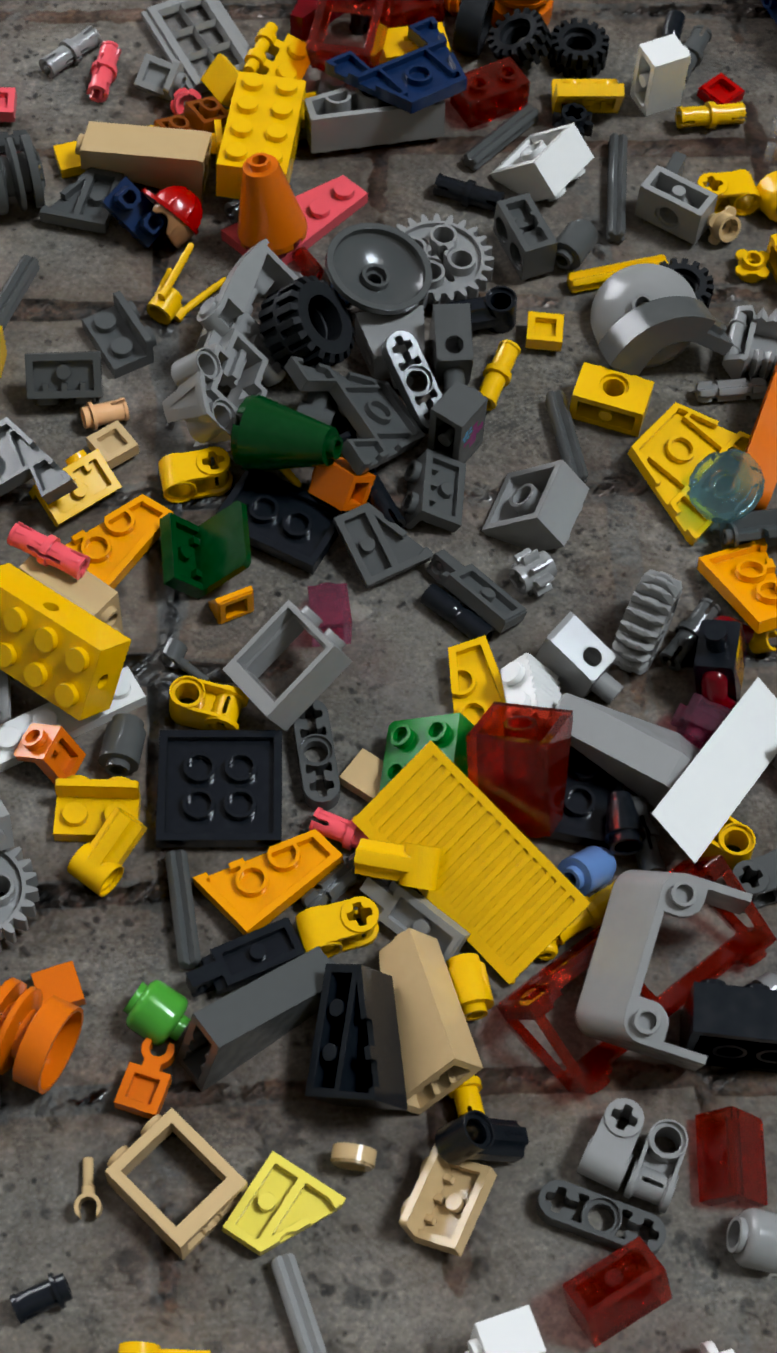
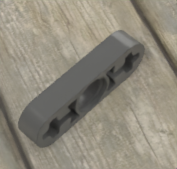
M395 331L383 342L381 354L409 413L423 433L429 434L430 420L426 421L424 414L428 412V409L431 412V408L443 395L415 337L407 331ZM396 342L399 346L405 345L407 347V351L403 355L393 352L392 348L396 345ZM412 360L414 361L415 364L410 365L404 371H401V366H403L405 363H410ZM416 373L423 378L425 384L423 391L415 392L408 387L406 381L408 374ZM429 393L431 398L418 405L416 401L424 398Z
M315 700L292 724L304 801L313 810L321 807L323 810L328 811L335 807L339 801L340 780L328 709L321 701ZM313 714V718L316 720V734L309 735L308 722L305 719V715ZM311 747H320L328 755L321 762H311L304 754ZM323 774L324 788L327 790V796H319L318 791H316V775Z
M553 1180L546 1183L540 1190L536 1202L537 1213L545 1223L636 1258L647 1259L655 1256L660 1251L666 1238L665 1226L656 1215L563 1180ZM556 1193L565 1196L563 1203L566 1206L576 1209L579 1200L586 1203L581 1211L579 1222L572 1220L576 1212L575 1210L562 1207L559 1213L551 1211L552 1203L545 1199H553ZM594 1208L606 1209L613 1217V1226L605 1231L596 1230L589 1223L588 1213ZM622 1216L629 1218L625 1226L626 1228L639 1231L642 1225L650 1228L649 1235L655 1238L656 1241L649 1239L646 1246L638 1243L639 1236L626 1229L622 1238L615 1236L622 1224Z

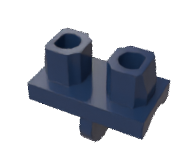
M124 177L100 202L145 249L167 228V218L163 214H155L152 211L154 205L127 177Z

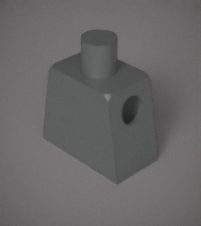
M470 303L433 304L429 332L431 369L437 385L443 386L444 394L456 380L465 385L470 383L474 358Z

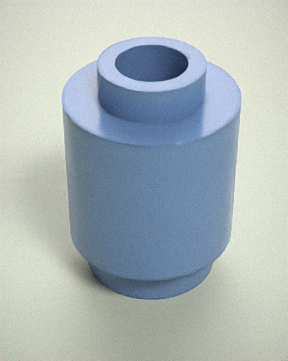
M588 846L563 859L558 865V869L584 896L608 884L612 880L617 867L613 854L608 849L598 846Z

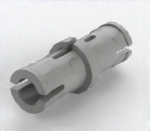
M89 25L76 36L62 40L59 43V47L39 60L42 72L46 76L48 75L49 78H53L71 64L77 65L86 53L101 45L102 38L95 27L92 28Z

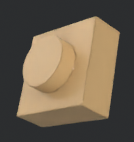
M118 420L86 437L88 448L91 451L98 448L111 469L139 454V444Z

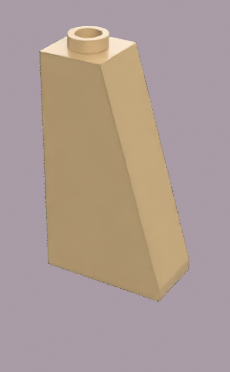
M89 121L85 134L80 133L78 136L75 153L80 155L82 170L92 167L124 173V177H127L131 182L158 189L174 185L184 186L199 199H202L210 173L212 133L200 130Z
M408 928L397 934L393 941L379 951L380 972L392 976L408 1107V1110L405 1111L420 1115L482 1070L483 1066L437 938Z

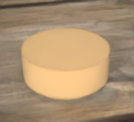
M334 1143L330 1161L334 1166L346 1170L371 1171L375 1168L377 1150L355 1143Z

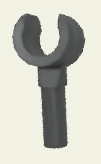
M170 638L163 648L161 656L163 665L174 670L179 668L190 676L209 681V677L193 666L188 660L184 659L188 650L187 646L175 638Z

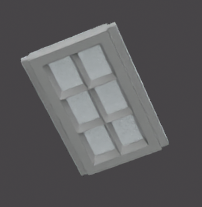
M169 0L147 7L146 11L141 12L143 21L168 61L173 63L174 59L182 62L185 70L184 73L187 74L185 83L187 90L193 88L200 94L210 91L201 81V78L219 53L225 55L237 70L243 72L244 59L251 47L220 0Z

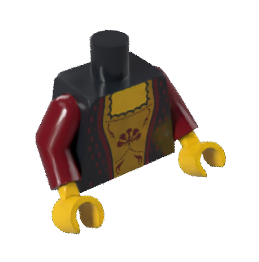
M724 615L717 616L713 620L705 619L701 621L694 660L698 708L712 709L723 718H726L740 700L748 650L747 644H749L751 651L755 654L776 651V648L769 644L768 639L777 637V631L773 629L757 634L748 624Z

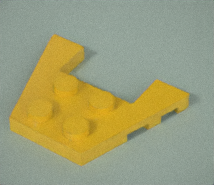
M675 402L630 447L627 454L683 537L693 546L708 531L717 518L688 494L727 454L741 463L750 435L739 431L737 434L718 426L719 421Z

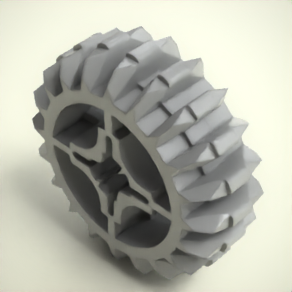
M653 569L648 570L641 577L620 621L611 651L616 656L613 664L619 666V669L642 675L649 670L667 634L680 601L683 589L680 580L673 578L671 574L663 571L658 572Z

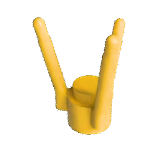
M192 242L187 244L174 269L168 268L153 298L146 306L148 314L161 324L168 325L173 319L181 322L188 312L218 291L226 277H222L182 307V295L173 286L194 249Z

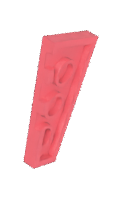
M342 175L295 196L307 220V235L303 242L300 238L293 244L294 249L292 251L277 256L288 265L367 204L368 193ZM237 222L221 230V239L243 256L250 248L246 246V249L241 246L237 234Z

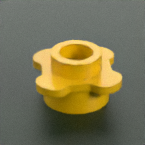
M739 249L736 252L735 258L738 260V265L735 267V273L742 281L756 283L769 276L770 270L767 268V262H769L770 256L767 252L747 251L746 249Z

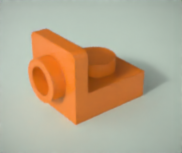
M39 723L29 725L13 754L18 761L35 763L54 785L56 778H67L75 775L86 756L85 752L62 726Z

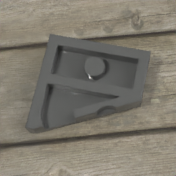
M369 502L333 519V524L366 590L431 561L433 558V553L429 548H423L407 536V531L396 523L385 519L383 513Z

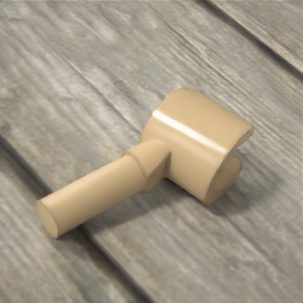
M84 1157L82 1159V1194L74 1202V1211L80 1220L82 1215L80 1211L81 1205L87 1200L96 1202L97 1218L103 1212L102 1202L95 1194L94 1158Z

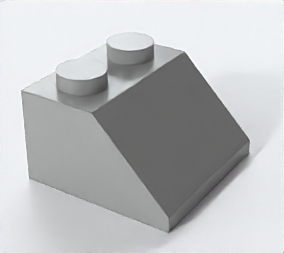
M563 459L508 473L481 531L487 536L524 549L529 547L531 551L537 549L540 552L542 550L547 551L565 547L577 516L583 508V502L589 488Z

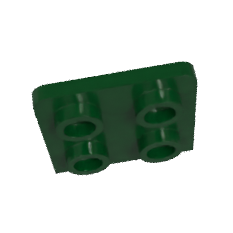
M235 501L199 526L172 513H168L159 519L164 585L199 600L250 566L251 549L246 504Z

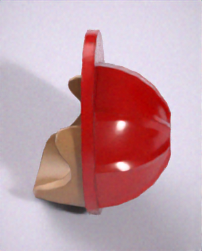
M175 185L166 187L156 194L143 188L141 192L154 204L152 211L155 214H164L167 218L166 234L176 248H180L193 235L197 236L202 220V206L199 198L184 186Z

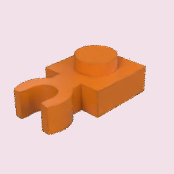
M146 1037L141 1046L143 1063L139 1065L129 1061L114 1100V1107L151 1119L153 1116L160 1114L170 1088L172 1076L162 1071L172 1065L175 1060L176 1051L175 1044L169 1043L165 1054L154 1056L151 1054L154 1046L152 1039Z

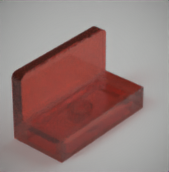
M734 1106L696 1114L699 1201L708 1206L742 1200L757 1207L768 1205L762 1120Z

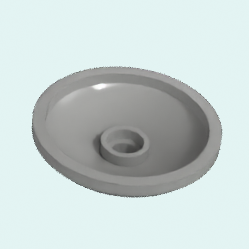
M636 264L617 271L601 285L592 302L590 318L592 331L597 343L599 344L604 335L620 318L636 308L639 303H647L669 296L696 298L692 287L679 273L658 264ZM679 342L665 347L648 362L645 368L659 366L673 360L688 347L690 342Z

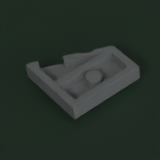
M90 167L79 176L75 183L69 184L60 192L61 199L51 207L44 205L40 209L41 222L106 234L112 215L100 202L124 178V173Z

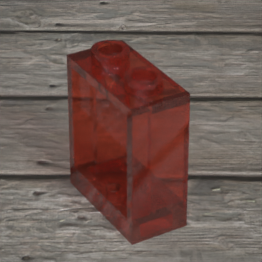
M319 0L305 48L311 67L325 72L326 60L350 50L370 68L378 66L394 9L393 1ZM332 12L372 16L364 48L324 43Z

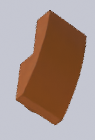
M214 96L185 102L182 114L157 119L154 121L153 127L200 130L214 133V120L221 119L222 128L225 127L229 112Z

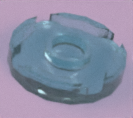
M727 449L728 451L722 453L716 451L709 454L697 464L690 476L691 504L704 518L715 523H731L745 517L757 506L763 495L765 479L762 469L748 453L741 450Z

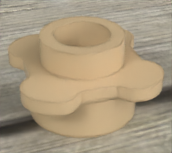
M726 206L724 211L712 213L708 217L707 225L710 229L708 241L711 244L718 245L720 241L729 243L738 236L741 222L735 216L736 209L733 206Z

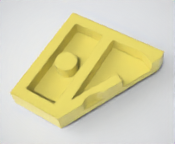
M272 1151L222 1226V1232L261 1256L341 1209L346 1198Z

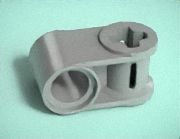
M619 1098L610 1102L595 1135H592L576 1173L618 1192L634 1155L632 1154L644 1125V1112L638 1103L628 1098ZM620 1117L628 1120L624 1130L616 1127Z
M664 1119L653 1124L644 1141L640 1155L635 1160L622 1197L627 1199L632 1196L658 1206L659 1212L666 1213L679 1179L678 1172L689 1141L687 1131L680 1123L675 1120ZM657 1137L671 1139L675 1144L676 1151L673 1153L662 1152L657 1148L654 1139Z

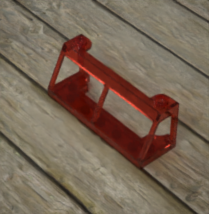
M722 855L699 858L696 863L691 859L683 860L669 871L687 873L710 881H716L722 876L729 887L746 892ZM752 901L744 911L755 927H746L732 912L714 907L736 930V934L659 996L656 997L644 983L640 995L659 1003L667 1012L668 1017H670L685 1004L694 981L700 982L704 979H717L733 965L744 964L745 967H750L765 958L767 955L765 949L777 939ZM601 925L496 1005L509 1025L569 1092L588 1095L599 1092L609 1084L610 1079L608 1076L613 1070L610 1064L628 1050L601 1041L579 1060L575 1061L545 1014L554 1008L553 1003L562 995L560 989L589 967ZM519 1020L536 1021L567 1068L565 1071Z

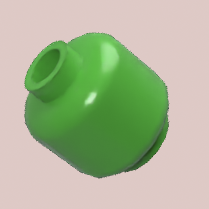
M154 980L149 985L142 982L123 1010V1012L128 1014L126 1018L127 1027L144 1039L146 1037L152 1039V1043L155 1046L163 1044L169 1037L177 1041L191 1020L184 1015L188 1008L186 997L160 980Z

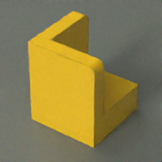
M219 53L202 76L201 81L220 104L230 107L239 70L234 67L225 55Z

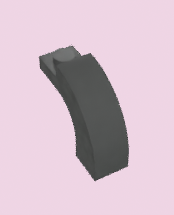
M669 296L644 303L625 314L604 335L598 347L609 366L627 374L639 376L648 362L659 351L669 345L679 342H693L725 356L734 344L725 333L727 327L719 319L712 316L703 301L687 296Z

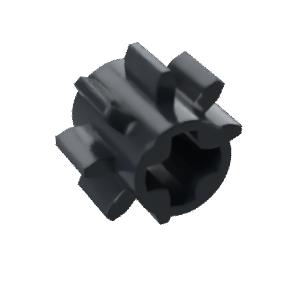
M579 103L563 104L561 113H553L552 126L556 128L574 123L583 138L584 135L592 136L594 125L591 122L592 112H587L586 108Z

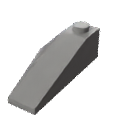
M567 692L562 695L545 727L638 796L644 797L646 802L654 808L657 807L701 750L678 732Z

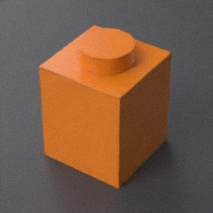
M339 457L330 466L314 468L308 493L340 511H350L367 503L376 475L368 471L361 475H356L348 461L343 457Z

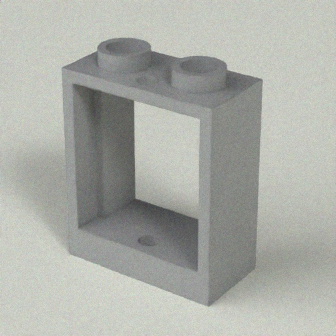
M290 600L270 618L222 669L258 709L284 731H287L353 662L342 651L346 643L330 628L323 632L319 628L323 620L310 607L305 605L300 610ZM306 630L324 650L276 698L258 678Z

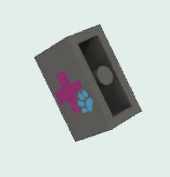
M456 380L431 408L427 449L466 463L482 444L488 398L483 396L477 389L468 387Z

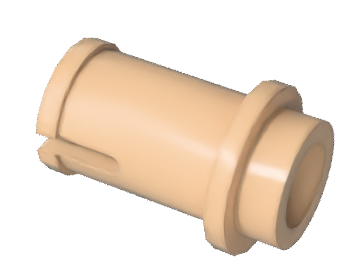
M124 397L98 404H92L89 401L86 402V406L80 407V416L84 428H91L93 431H97L98 426L111 424L116 420L120 422L129 421L130 419L128 405Z

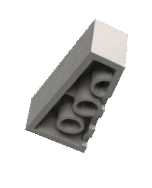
M345 87L304 99L305 135L311 154L444 137V100L410 114L359 89L349 91Z

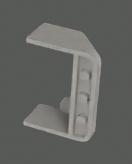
M628 870L620 874L611 890L575 1010V1022L578 1029L590 1038L694 1072L703 1067L708 1056L664 1042L669 1027L667 1012L659 1003L640 996L664 913L677 918H689L697 914L705 903L740 915L751 903L753 894L687 873Z

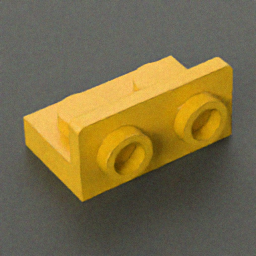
M553 79L551 82L552 113H561L562 105L568 103H579L586 108L587 112L618 113L625 97L624 83H618L617 79Z
M98 448L89 454L84 449L80 450L65 460L67 466L62 470L69 474L77 483V489L49 505L41 497L36 483L29 491L32 499L38 498L55 527L67 522L122 488Z
M82 775L55 779L57 798L53 827L54 841L92 842L115 807L123 809L138 820L140 819L141 795L139 782L136 780H130L122 776H114L109 779H89Z

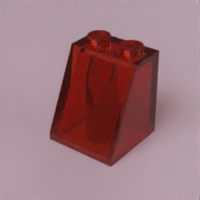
M493 702L466 736L468 778L526 836L531 838L550 837L563 818L573 710Z

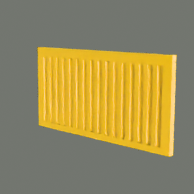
M431 740L358 815L353 817L352 822L371 840L405 845L406 842L442 849L436 891L418 890L428 901L470 933L467 941L509 985L514 984L516 979L591 904L567 877Z

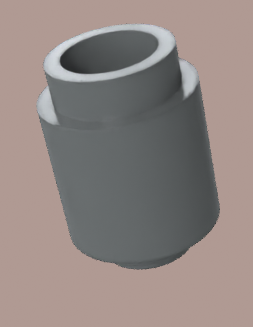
M576 219L568 223L557 237L558 244L555 264L558 267L566 270H576L595 247L598 233L591 222L585 219Z
M120 713L114 715L112 721L106 725L98 762L105 768L108 774L125 777L138 770L146 737L144 722L139 717Z

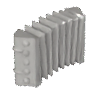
M753 305L737 306L729 323L730 330L728 334L734 345L723 357L722 366L731 379L744 378L747 374H749L750 378H755L759 375V377H763L765 380L769 376L771 379L777 363V308L768 316L764 307L756 315Z

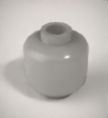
M746 1208L739 1216H734L731 1219L726 1233V1246L739 1266L765 1273H777V1213L758 1208Z

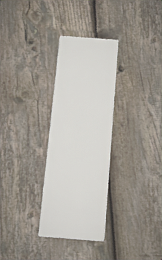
M759 677L756 678L651 813L694 863L698 861L777 754V698Z

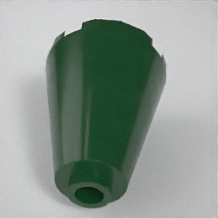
M253 394L246 397L238 408L237 413H243L240 425L233 424L231 452L235 464L242 465L241 469L263 471L330 466L342 453L343 440L336 428L267 397Z

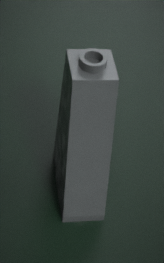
M319 946L193 1013L176 1058L201 1092L318 1012L326 964H336L334 960L325 955Z

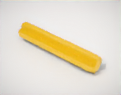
M659 254L574 271L567 275V286L571 293L598 289L611 275L625 267L643 263L660 265L663 261H666L668 264L665 255Z

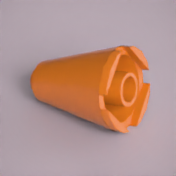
M266 153L253 154L243 163L237 227L240 244L244 249H246V246L251 248L266 238L270 242L268 247L276 255L288 253L294 249L293 244L300 238L303 242L306 238L308 231L306 217L278 160Z

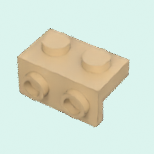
M434 1144L429 1156L421 1164L419 1178L410 1197L402 1205L399 1225L415 1243L461 1257L497 1174L492 1167L469 1160L457 1165L449 1164L442 1159Z

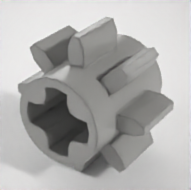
M528 547L513 556L516 563L512 564V568L509 569V577L514 587L521 594L528 592L529 595L535 593L539 597L553 589L550 582L555 580L554 576L557 575V567L552 557L546 551L538 552L537 549L531 551Z

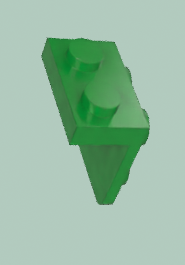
M461 713L392 722L388 727L380 791L430 740L479 788L480 778L478 770L480 754L484 751L483 733Z

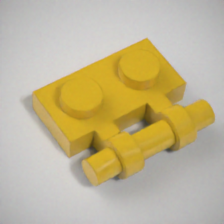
M267 22L265 27L258 31L255 37L256 44L254 48L249 49L245 56L243 72H257L264 75L302 80L317 49L289 33L284 41L277 39L278 26L273 22ZM267 52L275 56L273 62L266 58L265 54Z

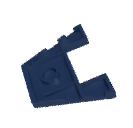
M433 16L408 26V38L419 47L418 49L376 67L370 68L351 50L325 61V73L410 114L467 90V77L454 52L450 53L447 47V39L443 33L439 32L438 22Z

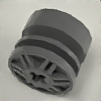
M29 134L19 135L20 152H16L12 137L5 138L6 154L0 155V215L9 214V197L13 196L16 197L22 211L28 210L26 194L31 193L35 208H41L45 205L44 193L46 183L39 153L34 147Z

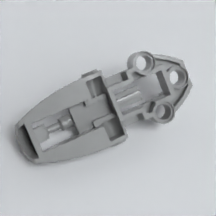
M266 238L251 247L237 261L226 277L219 293L207 299L201 305L196 319L204 328L196 344L195 351L176 360L172 364L171 375L177 390L162 401L167 423L180 420L186 421L190 435L196 440L193 447L230 441L233 424L240 425L243 413H237L246 397L253 394L266 397L268 390L263 385L266 387L276 385L286 376L287 372L280 367L278 361H274L270 350L266 349L263 342L265 340L264 336L260 333V325L251 317L254 310L252 304L256 296L266 299V296L303 277L300 272L291 270L268 247L270 242ZM219 384L222 387L225 385L231 387L228 398L217 389Z

